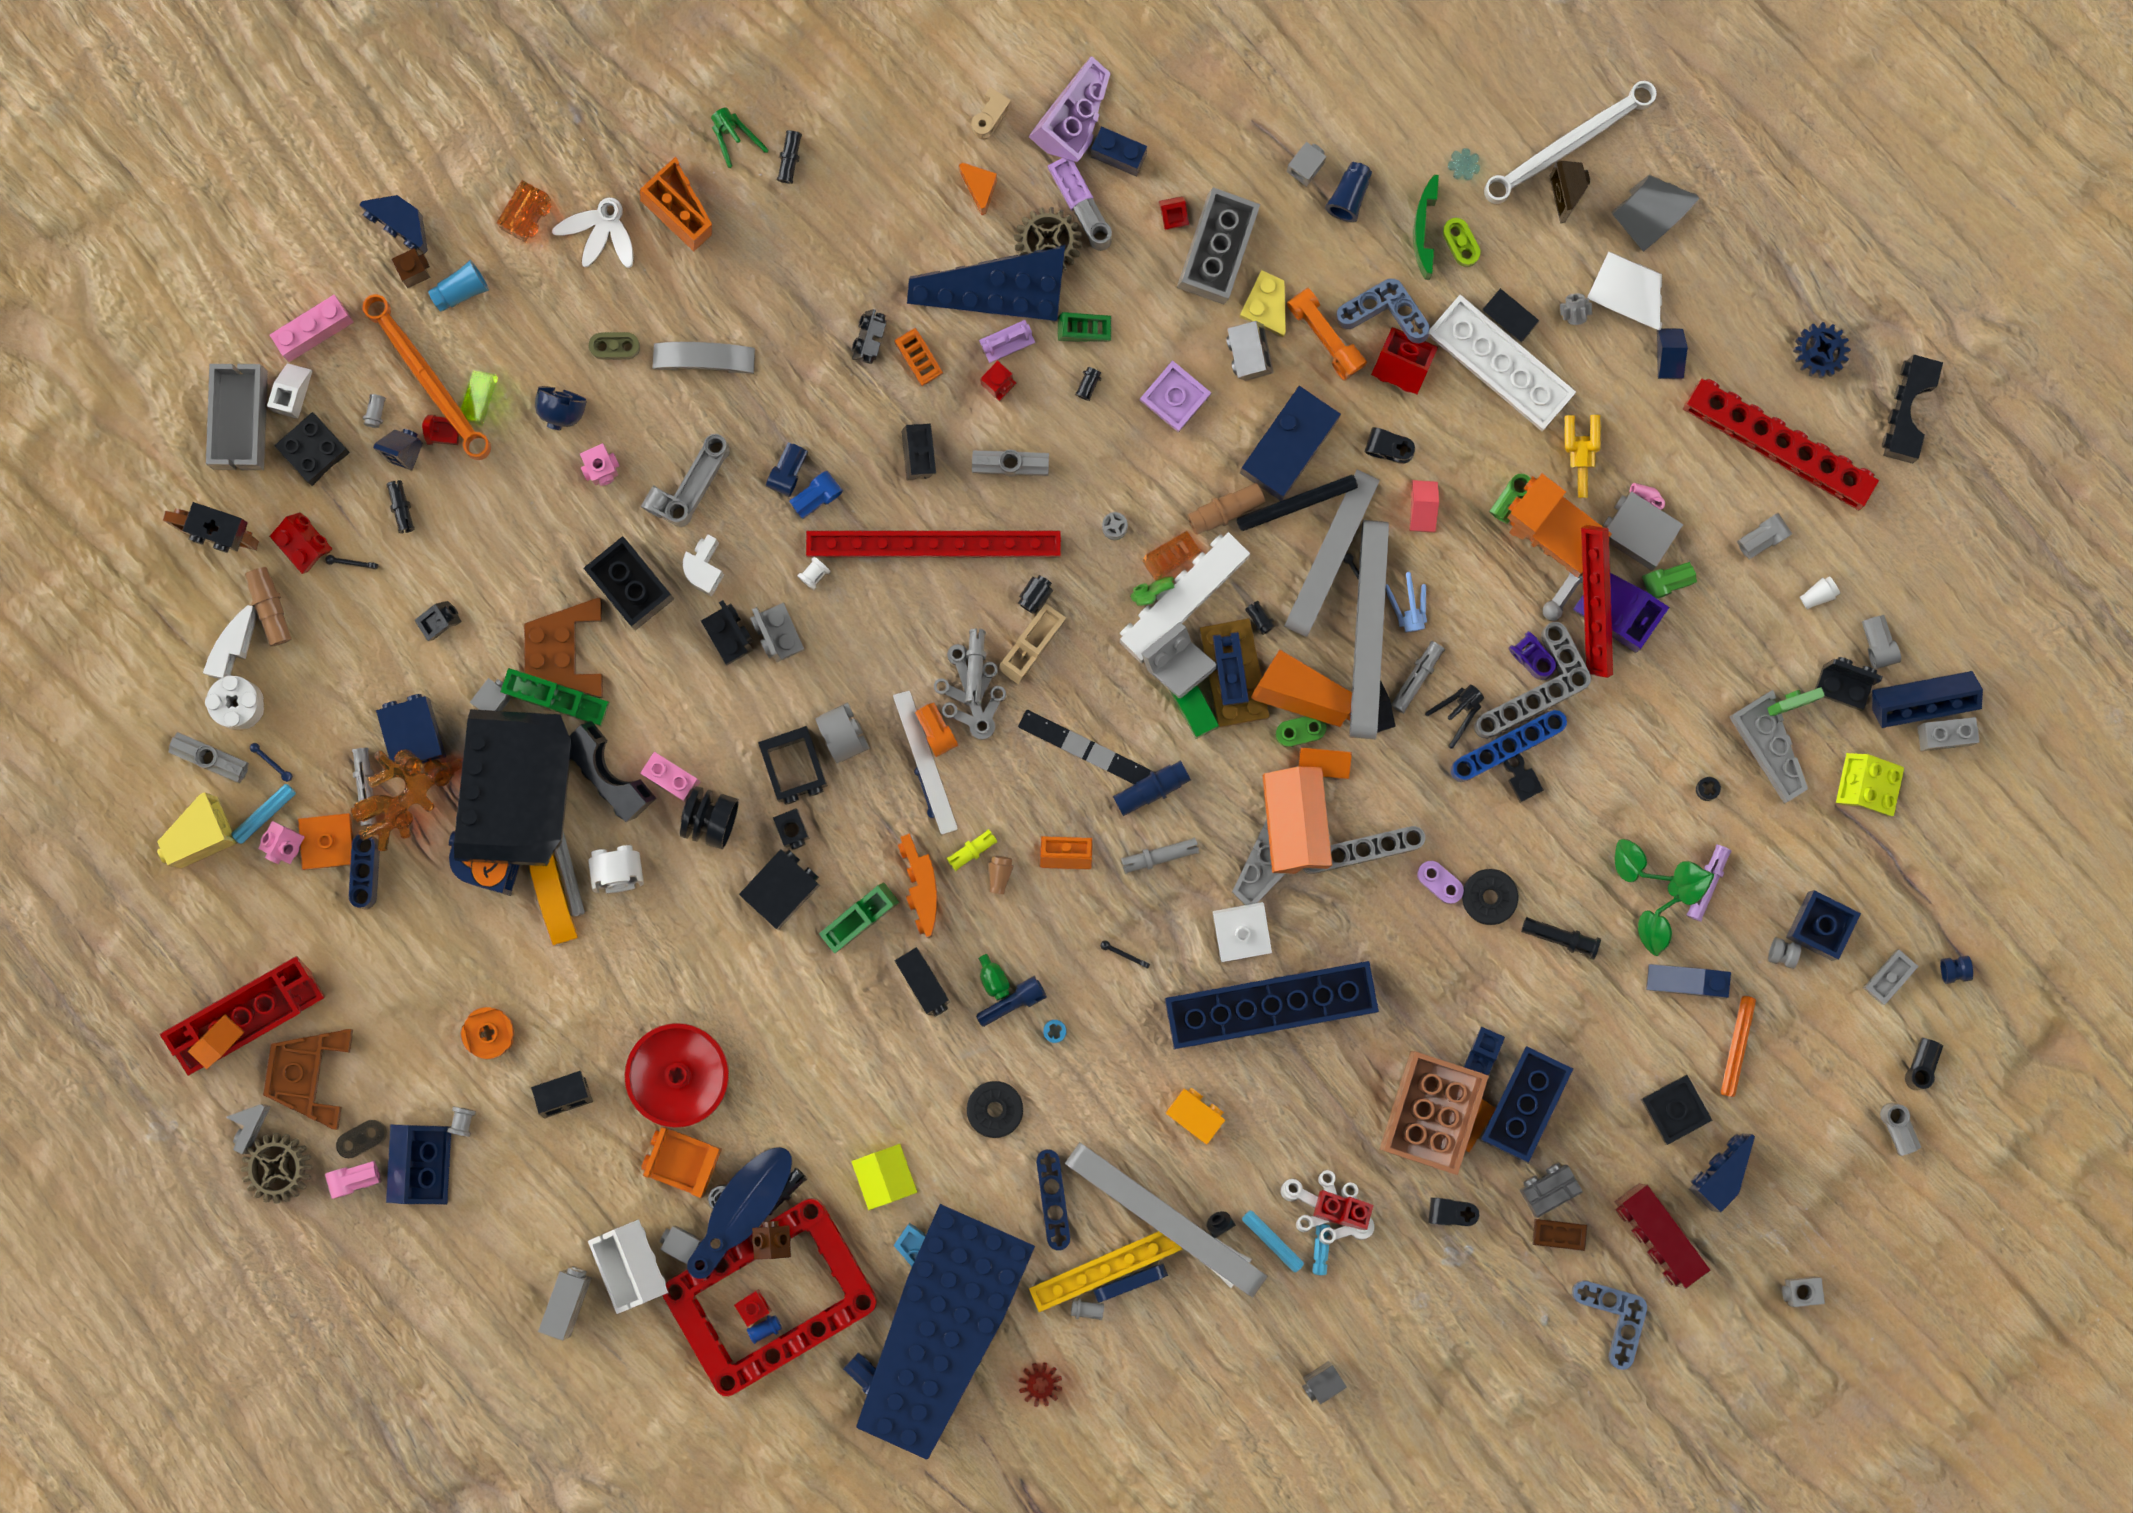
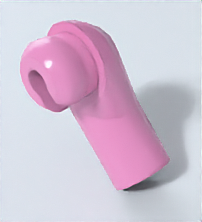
M1638 483L1631 485L1630 492L1632 491L1660 510L1665 507V500L1657 489Z

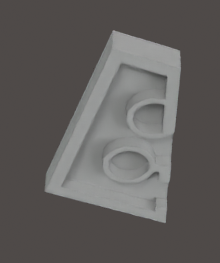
M1267 819L1232 891L1244 905L1258 903L1286 874L1272 873Z

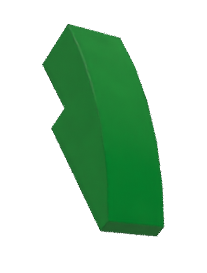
M1197 685L1182 698H1178L1170 691L1195 740L1218 729L1219 725Z
M881 883L861 900L854 903L822 930L819 935L835 954L900 902L887 885Z

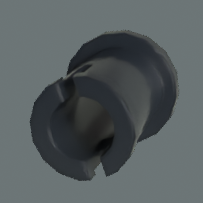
M1087 367V370L1082 372L1084 376L1075 395L1090 401L1097 382L1101 381L1102 378L1100 377V371Z
M1259 601L1254 602V605L1251 604L1245 609L1257 626V632H1261L1264 635L1275 627L1273 618L1270 619Z

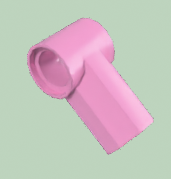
M375 1161L349 1169L347 1167L325 1174L332 1199L354 1193V1190L381 1182L379 1169Z

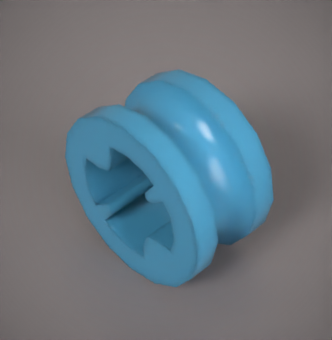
M1051 1020L1045 1024L1043 1034L1049 1042L1058 1043L1065 1038L1066 1027L1059 1020ZM1055 1024V1027L1060 1025L1062 1028L1059 1032L1060 1037L1054 1039V1036L1051 1038L1048 1035L1050 1031L1049 1026Z

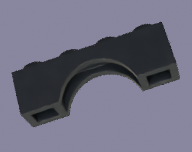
M1912 355L1907 361L1903 362L1900 375L1903 376L1902 384L1897 386L1894 394V399L1897 400L1896 407L1891 410L1888 418V423L1891 424L1890 431L1885 434L1882 441V448H1885L1883 456L1912 464L1919 459L1925 434L1918 430L1912 421L1911 405L1917 395L1931 392L1937 387L1943 362L1918 355Z
M592 721L581 724L569 735L572 742L570 759L575 761L581 768L583 776L597 787L599 795L612 805L615 814L625 822L635 819L657 799L641 779L632 782L622 781L608 770L604 759V750L608 740Z

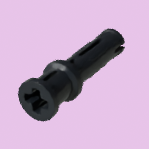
M1529 917L1525 918L1521 933L1567 947V950L1571 953L1576 951L1588 955L1592 960L1595 959L1601 943V938L1599 937L1593 939L1582 935L1578 930L1573 932L1566 931Z

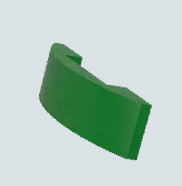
M1433 175L1426 185L1418 203L1413 224L1415 258L1425 280H1430L1432 276L1434 249L1424 248L1427 206H1435L1439 175Z

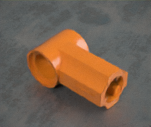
M934 702L915 712L927 735L926 739L935 757L959 746L949 726H946L943 721L942 715Z

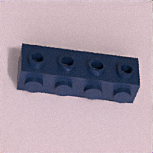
M1969 671L1872 690V711L1881 728L1981 710L1983 688L1974 672Z

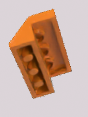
M1298 766L1264 773L1262 776L1272 873L1296 874L1304 868H1330L1332 866L1322 768Z

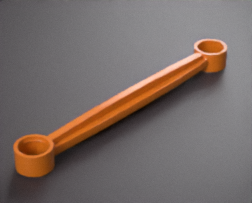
M378 294L368 296L363 302V312L370 321L379 323L416 379L463 438V448L468 456L474 460L485 459L491 452L490 441L484 434L475 432L430 365L391 317V307L386 299ZM376 301L383 302L385 309L382 314L378 316L369 315V307L372 303ZM476 438H482L486 442L485 449L479 454H473L469 451L470 442Z

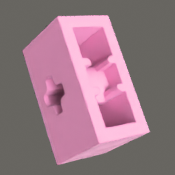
M653 752L640 773L684 802L690 797L695 786L700 784L697 778L656 752Z

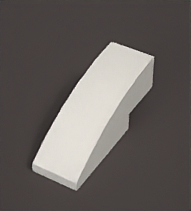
M247 605L227 625L207 659L203 671L204 674L221 679L231 675L235 657L246 659L258 615L255 607Z

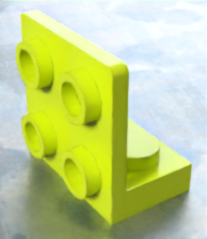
M1846 753L1836 803L1847 806H1861L1887 816H1894L1904 767L1869 754Z

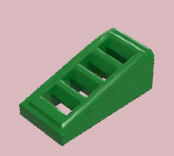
M1062 312L1058 316V341L1110 342L1111 316ZM1068 322H1071V332H1068ZM1077 322H1081V333L1077 332ZM1088 322H1092V334L1088 333ZM1098 322H1102V334H1098Z

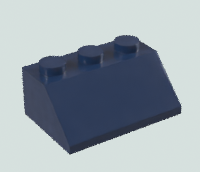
M390 1124L386 1203L447 1205L451 1133L447 1132V1130L451 1126Z

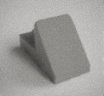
M260 1104L226 1117L244 1126L243 1130L239 1129L234 1137V1151L241 1154H249L247 1148L253 1146L271 1106Z

